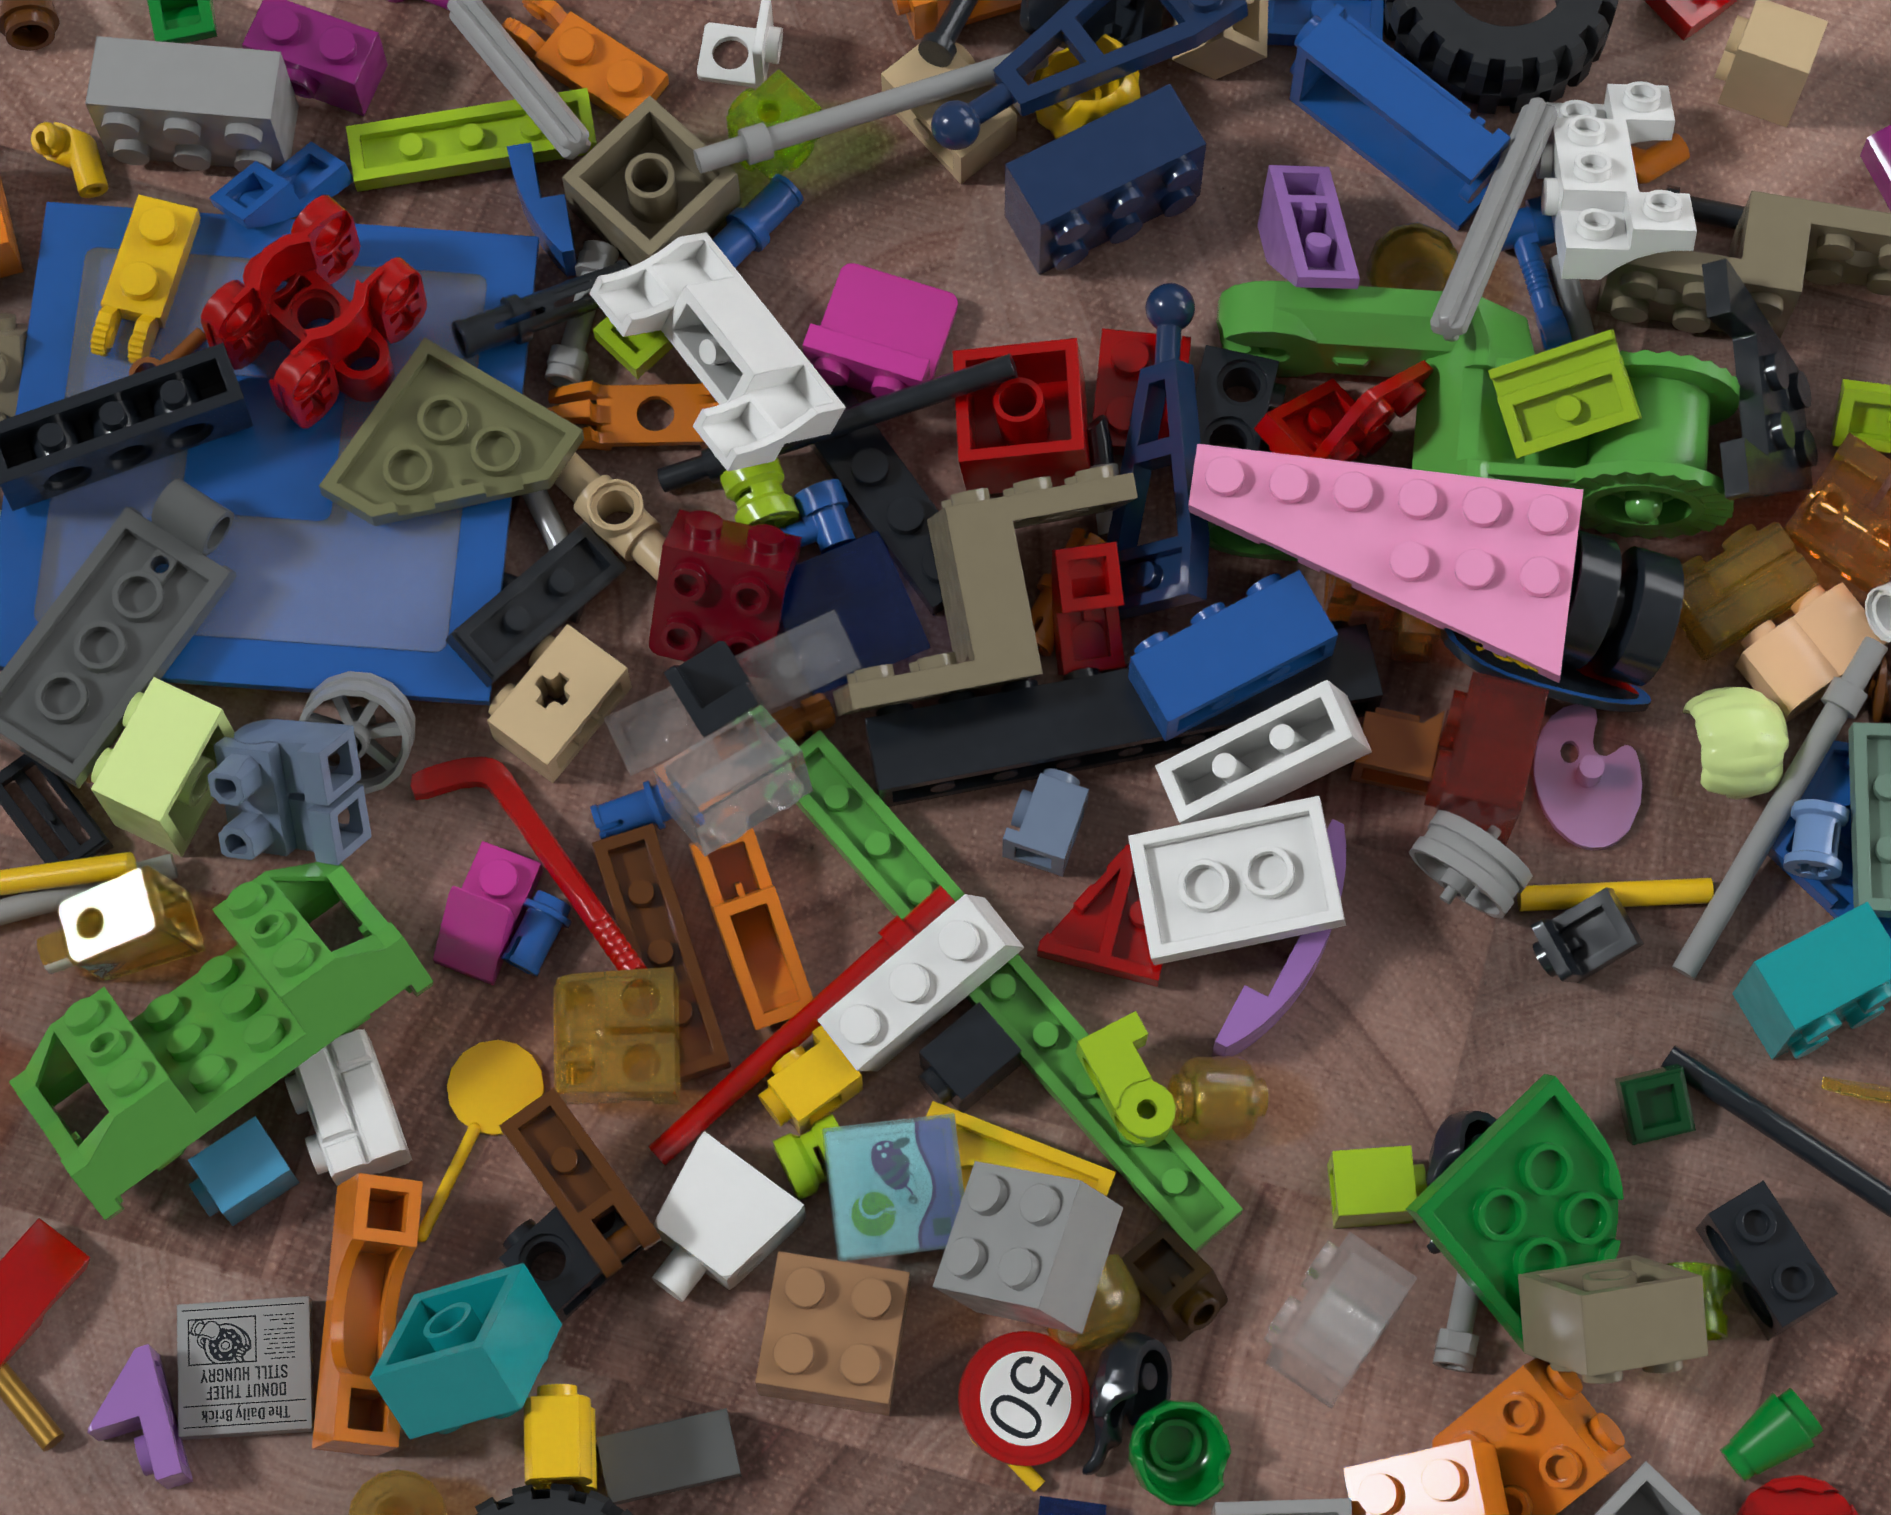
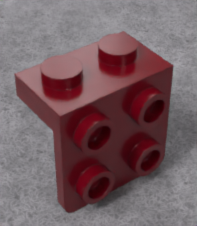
M679 509L662 545L649 636L650 650L656 655L686 662L716 642L725 641L747 676L755 678L767 677L774 665L785 591L799 559L802 537L786 534L781 529L772 525L758 524L751 526L722 519L718 514L710 511L697 510L689 512Z

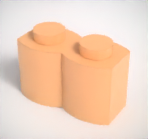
M1843 582L1828 591H1825L1821 585L1812 588L1791 606L1790 609L1795 614L1792 618L1777 627L1772 620H1768L1751 631L1741 641L1742 646L1746 650L1742 652L1735 665L1754 690L1761 692L1766 698L1779 706L1786 723L1819 701L1834 677H1842L1866 636L1879 641L1886 647L1889 644L1874 634L1868 624L1865 609Z

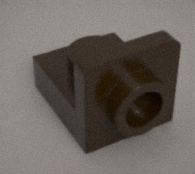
M1163 1222L1115 1263L1121 1276L1162 1317L1169 1332L1179 1342L1186 1339L1194 1331L1208 1326L1215 1319L1219 1310L1228 1302V1298L1214 1270L1166 1222Z

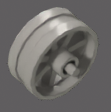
M347 671L328 677L311 692L299 721L353 725L359 764L360 758L366 752L382 765L371 770H361L362 778L355 784L363 785L365 794L384 789L400 776L415 740V715L407 697L392 682L368 672ZM346 696L364 697L369 701L365 707L356 706L351 708ZM332 699L342 721L314 713L313 711L323 701ZM378 705H381L396 721L376 723L374 712ZM402 736L401 749L397 757H394L375 739ZM335 750V751H334L331 755H329L327 758H329V757H331L332 755L338 753V750ZM328 759V764H329L330 766H338V765H339V764H336V763H334V762H332V761H330V760Z
M1438 810L1428 825L1429 830L1424 836H1420L1410 849V856L1429 877L1445 889L1439 897L1442 901L1450 905L1453 899L1457 897L1480 912L1494 918L1503 919L1514 904L1513 898L1515 895L1522 893L1532 879L1533 875L1529 868L1516 854L1497 840L1502 832L1498 827L1491 824L1489 829L1484 831L1463 817L1449 811Z

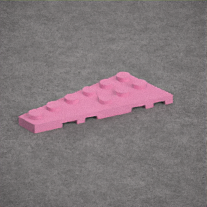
M1197 444L1188 504L1190 513L1257 544L1265 543L1297 558L1300 564L1318 572L1323 570L1351 583L1352 588L1443 630L1445 628L1451 629L1483 644V648L1504 658L1509 656L1537 669L1540 675L1558 683L1560 681L1583 489Z

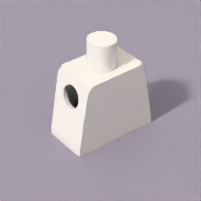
M704 1131L697 1140L655 1219L653 1226L659 1233L662 1241L673 1250L652 1276V1279L662 1289L681 1302L686 1299L705 1273L726 1289L731 1290L801 1226L806 1219L805 1206Z

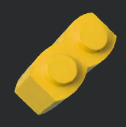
M573 1384L538 1386L537 1396L527 1397L523 1406L525 1484H532L535 1490L550 1489L552 1483L572 1485L576 1491L588 1494L591 1490L596 1492L595 1409L591 1407V1399L577 1394V1386Z

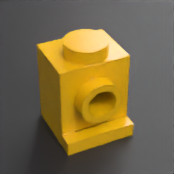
M822 1026L812 1031L814 1047L806 1052L803 1046H799L788 1052L774 1064L771 1071L775 1075L767 1080L768 1088L758 1095L763 1106L780 1127L790 1121L800 1135L812 1128L815 1121L830 1115L863 1090L861 1073L856 1071Z

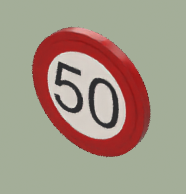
M1011 1332L988 1341L969 1360L959 1385V1411L968 1435L984 1453L1009 1465L1035 1466L1058 1458L1077 1441L1089 1415L1090 1388L1081 1363L1063 1343L1051 1336L1038 1332Z

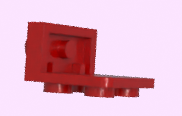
M1423 360L1368 389L1356 402L1332 378L1267 412L1254 430L1269 445L1272 453L1353 462L1359 453L1368 458L1383 447L1393 435V432L1388 427L1396 416L1401 418L1408 414L1425 397L1427 391L1421 384L1431 375L1434 369Z

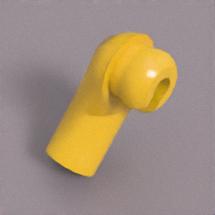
M43 122L34 128L31 134V145L34 151L43 155V157L51 162L71 169L79 196L94 198L108 191L109 187L97 143L91 135L59 122Z

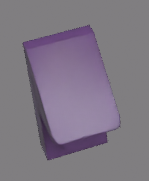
M147 1344L134 1349L88 1428V1433L96 1440L103 1441L143 1429L144 1435L134 1438L141 1469L145 1476L154 1474L158 1483L166 1489H171L193 1482L183 1440L178 1437V1421L160 1354Z

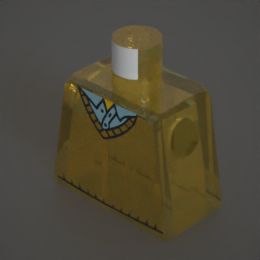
M148 865L62 901L58 910L63 929L37 939V949L41 962L49 974L77 966L101 980H112L206 951L190 892Z

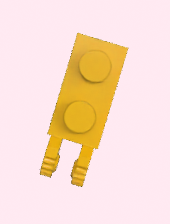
M138 194L100 303L102 308L98 312L95 326L93 327L90 340V352L92 354L108 356L114 345L121 321L126 319L136 322L128 343L127 357L129 363H134L139 358L150 356L159 328L164 329L200 224L201 217L197 208Z

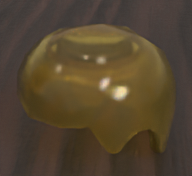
M1420 222L1394 226L1375 242L1367 262L1366 275L1371 287L1443 291L1459 254L1449 237L1438 229Z
M1119 1254L1107 1256L1082 1334L1045 1327L1051 1339L1064 1348L1076 1352L1104 1348L1117 1338L1125 1335L1138 1318L1141 1306L1139 1289Z

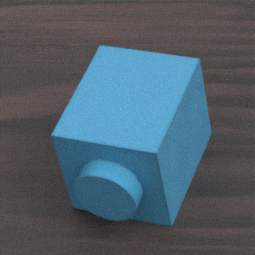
M256 1116L188 1159L199 1177L189 1183L194 1195L209 1217L221 1211L232 1226L300 1183Z

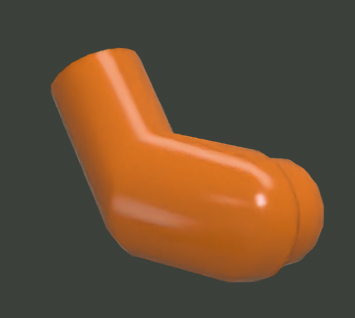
M1673 133L1672 140H1661L1647 149L1631 145L1637 183L1639 184L1650 183L1690 158L1686 142L1677 133Z

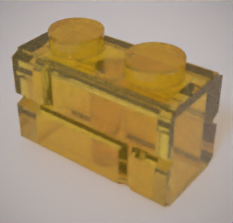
M1774 521L1759 531L1753 524H1749L1727 538L1722 544L1725 552L1706 562L1701 555H1698L1682 564L1684 596L1678 626L1685 631L1686 638L1702 660L1707 661L1744 639L1762 623L1768 620L1773 621L1787 613L1801 596L1819 583L1817 575L1803 555L1796 551L1795 544L1780 523Z

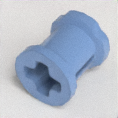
M1818 799L1795 801L1791 809V817L1796 821L1792 852L1784 856L1783 868L1793 875L1807 879L1830 880L1840 877L1843 863L1837 858L1841 827L1846 826L1849 820L1850 811L1838 803Z

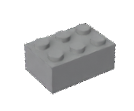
M96 36L85 104L108 157H114L118 161L130 165H145L150 160L174 162L178 166L189 170H206L212 165L235 167L240 172L254 161L261 163L271 171H275L291 158L299 105L281 52Z

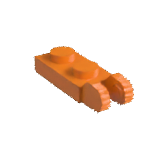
M554 0L522 1L523 6L533 17L541 20L545 25L554 30L546 42L533 29L517 21L515 18L509 17L502 24L503 28L521 50L536 61V66L572 90L588 88L590 102L621 122L649 95L656 101L669 85V77L666 72L570 11L567 14Z

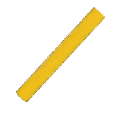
M132 852L2 869L0 870V896L135 877L137 872L136 859Z
M1712 878L1528 885L1522 893H1517V902L1520 912L1567 910L1608 887L1614 889L1623 907L1708 904L1714 895Z

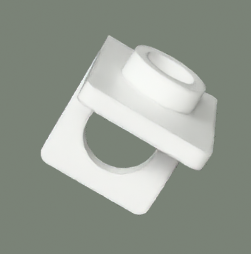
M761 0L756 28L719 23H707L705 25L697 67V77L699 80L765 89L769 63H779L783 40V28L774 27L771 0ZM733 40L742 43L749 53L746 62L736 69L720 67L714 61L713 53L722 42Z

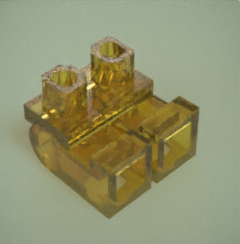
M674 967L578 973L557 978L555 981L556 986H554V1088L566 1105L622 1103V1101H653L654 1104H680V1046L677 1041L679 1039V981Z

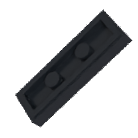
M584 521L451 632L445 641L488 688L537 647L542 640L556 631L615 581L627 567Z

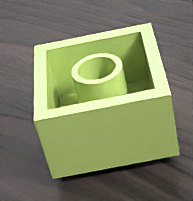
M153 677L145 693H136L129 702L122 722L125 729L113 749L110 747L106 748L97 759L91 775V781L94 783L91 790L115 826L182 857L214 800L210 793L207 777L217 767L213 745L223 737L234 738L235 732L221 708Z

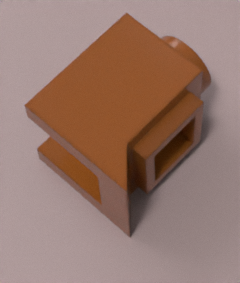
M1376 707L1375 713L1366 711L1363 723H1359L1372 752L1354 761L1350 781L1425 796L1428 782L1432 777L1445 711L1423 723L1419 722L1420 716L1379 707Z

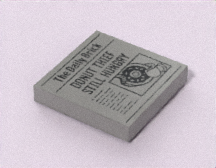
M309 1296L177 1305L178 1437L180 1439L195 1440L313 1432L315 1419L312 1299Z

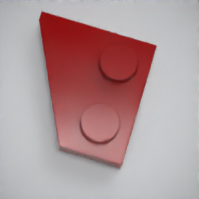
M1126 844L1108 864L1106 872L1097 882L1091 884L1073 903V908L1050 934L1047 932L1039 941L1037 957L1155 987L1158 986L1163 964L1154 965L1150 957L1129 844Z

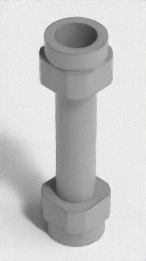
M598 240L585 241L575 266L577 277L613 265L619 257L618 249ZM591 289L575 294L573 302L590 296ZM596 310L567 321L561 344L552 345L549 353L548 366L544 376L549 383L562 387L582 382L585 379L589 358L588 354L584 351Z
M1458 1272L1447 1327L1440 1328L1437 1334L1433 1364L1452 1371L1472 1372L1479 1337L1472 1334L1479 1297Z

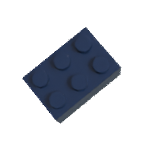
M1168 84L1006 163L1004 216L1039 275L1055 267L1059 271L1069 269L1080 263L1088 255L1089 250L1109 240L1112 244L1124 242L1137 234L1144 223L1162 214L1165 217H1173L1190 208L1201 192L1206 142L1171 84Z

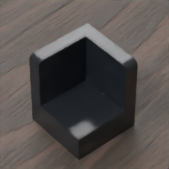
M718 641L683 664L674 665L664 671L666 678L703 738L714 736L764 705L758 692L725 641Z

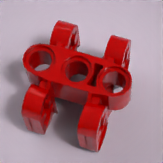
M321 195L311 201L294 221L291 234L283 235L249 260L244 268V284L239 280H232L224 284L210 297L201 314V324L209 347L224 343L234 370H241L250 365L264 351L269 342L279 340L291 350L290 354L276 371L274 379H270L269 383L277 407L302 429L311 427L326 415L335 403L339 390L350 398L361 402H371L382 398L395 379L386 340L390 344L403 340L419 324L427 309L422 276L401 257H395L384 265L379 266L363 283L357 279L351 302L331 286V284L343 277L356 261L360 252V242L354 218L329 195ZM283 281L287 282L283 289L275 292ZM323 318L332 321L324 326L305 329L310 322L316 319ZM371 357L378 360L368 370L357 371L349 368L359 358Z

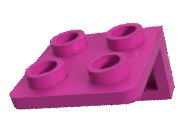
M846 264L840 270L821 325L810 323L802 345L803 354L827 384L835 386L847 385V387L873 394L876 397L931 380L935 376L958 310V300L953 293L859 264Z

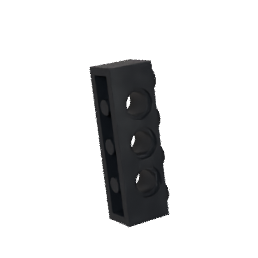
M224 343L0 421V487L12 511L252 427L253 423Z

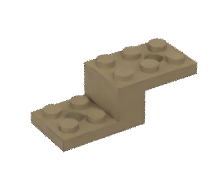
M1751 191L1731 239L1729 257L1696 251H1670L1634 259L1603 277L1599 288L1596 311L1611 313L1615 319L1629 323H1639L1647 319L1672 323L1676 329L1689 333H1701L1708 329L1724 332L1707 318L1702 264L1726 258L1735 269L1778 338L1781 339L1802 293L1804 276L1807 281L1817 285L1830 286L1842 282L1866 286L1872 293L1891 296V213Z

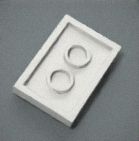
M1319 796L1128 836L1150 957L1154 965L1346 926L1322 803Z

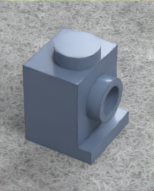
M1051 768L1044 769L1043 774L1040 773L1034 791L1022 789L1011 821V825L1020 828V830L1006 828L1003 837L1002 857L1063 877L1087 809L1089 789L1079 786L1080 781L1069 773Z

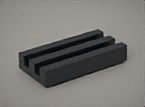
M25 754L0 771V805L44 863L59 862V860L4 787L13 780H15L70 853L60 861L93 857L100 851L102 854H105L113 848L109 839L60 776ZM34 765L90 836V839L81 846L25 772Z

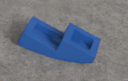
M311 141L275 171H271L261 163L254 161L209 198L214 207L245 228L252 229L296 217L315 198L321 195L333 197L353 183L354 179L345 162Z
M531 142L507 146L517 193L534 235L539 237L540 245L553 263L567 277L575 276L577 258L565 194L542 198Z

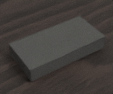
M727 1408L596 1438L607 1494L615 1505L742 1477Z

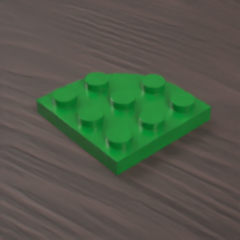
M1543 1074L1433 1181L1406 1210L1524 1352L1518 1274L1615 1259L1621 1240L1615 1239L1618 1224V1200L1624 1199L1619 1170L1605 1138L1558 1078L1553 1075Z

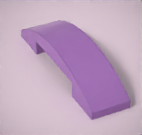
M1332 819L1327 828L1341 898L1346 869L1344 824ZM1332 929L1300 935L1268 997L1244 985L1215 1040L1212 1057L1222 1062L1230 1059L1260 1039L1281 1019L1304 990L1326 948Z

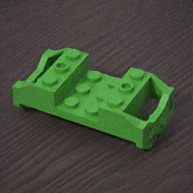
M315 862L269 870L254 880L239 885L229 894L226 900L212 909L237 944L225 954L210 959L201 967L197 974L169 994H164L154 999L144 1012L129 1021L105 987L90 997L75 1002L68 1008L65 1015L49 1026L26 1069L9 1081L18 1097L59 1154L60 1161L71 1178L104 1220H111L125 1209L121 1204L123 1202L121 1194L157 1169L159 1172L181 1156L186 1147L336 1038L350 1033L371 1018L370 1014L401 991L405 989L409 994L413 992L418 997L433 986L434 981L405 938L375 908L341 863L339 865ZM341 901L360 926L358 929L364 938L331 952L310 927L309 923ZM89 1082L109 1113L83 1141L76 1131L72 1133L54 1107Z

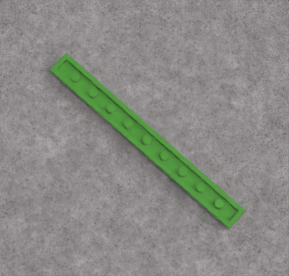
M821 730L817 731L771 769L773 779L894 917L898 915L903 919L939 886H942L955 902L965 895ZM1018 954L966 997L972 1006H975L978 1002L983 1005L1022 1050V1063L1162 1222H1166L1196 1253L1242 1214L1243 1208L1172 1128L1165 1139L1149 1147L1136 1146L1124 1139L1076 1054L1078 1040L1089 1034Z

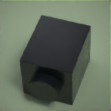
M978 1002L919 1051L920 1067L924 1072L918 1078L937 1103L946 1105L950 1101L958 1111L964 1113L1021 1066L1022 1050L983 1005Z

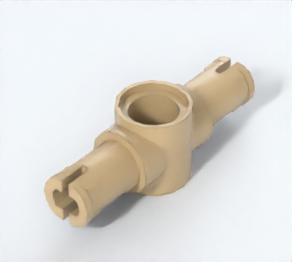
M575 452L554 483L575 503L574 511L591 526L593 531L616 556H622L626 561H636L657 581L662 545L666 539L660 533L661 524L644 509L642 495L636 486L625 480L612 479L609 475L600 476ZM622 511L632 515L629 520L621 524L614 525L604 521L613 512Z

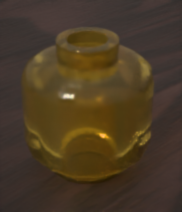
M1241 1056L1190 1058L1184 1062L1178 1074L1171 1076L1167 1087L1176 1105L1173 1125L1181 1126L1183 1133L1190 1140L1196 1142L1245 1139L1255 1129L1258 1117H1264L1268 1109L1269 1096L1265 1080L1257 1078L1252 1065Z

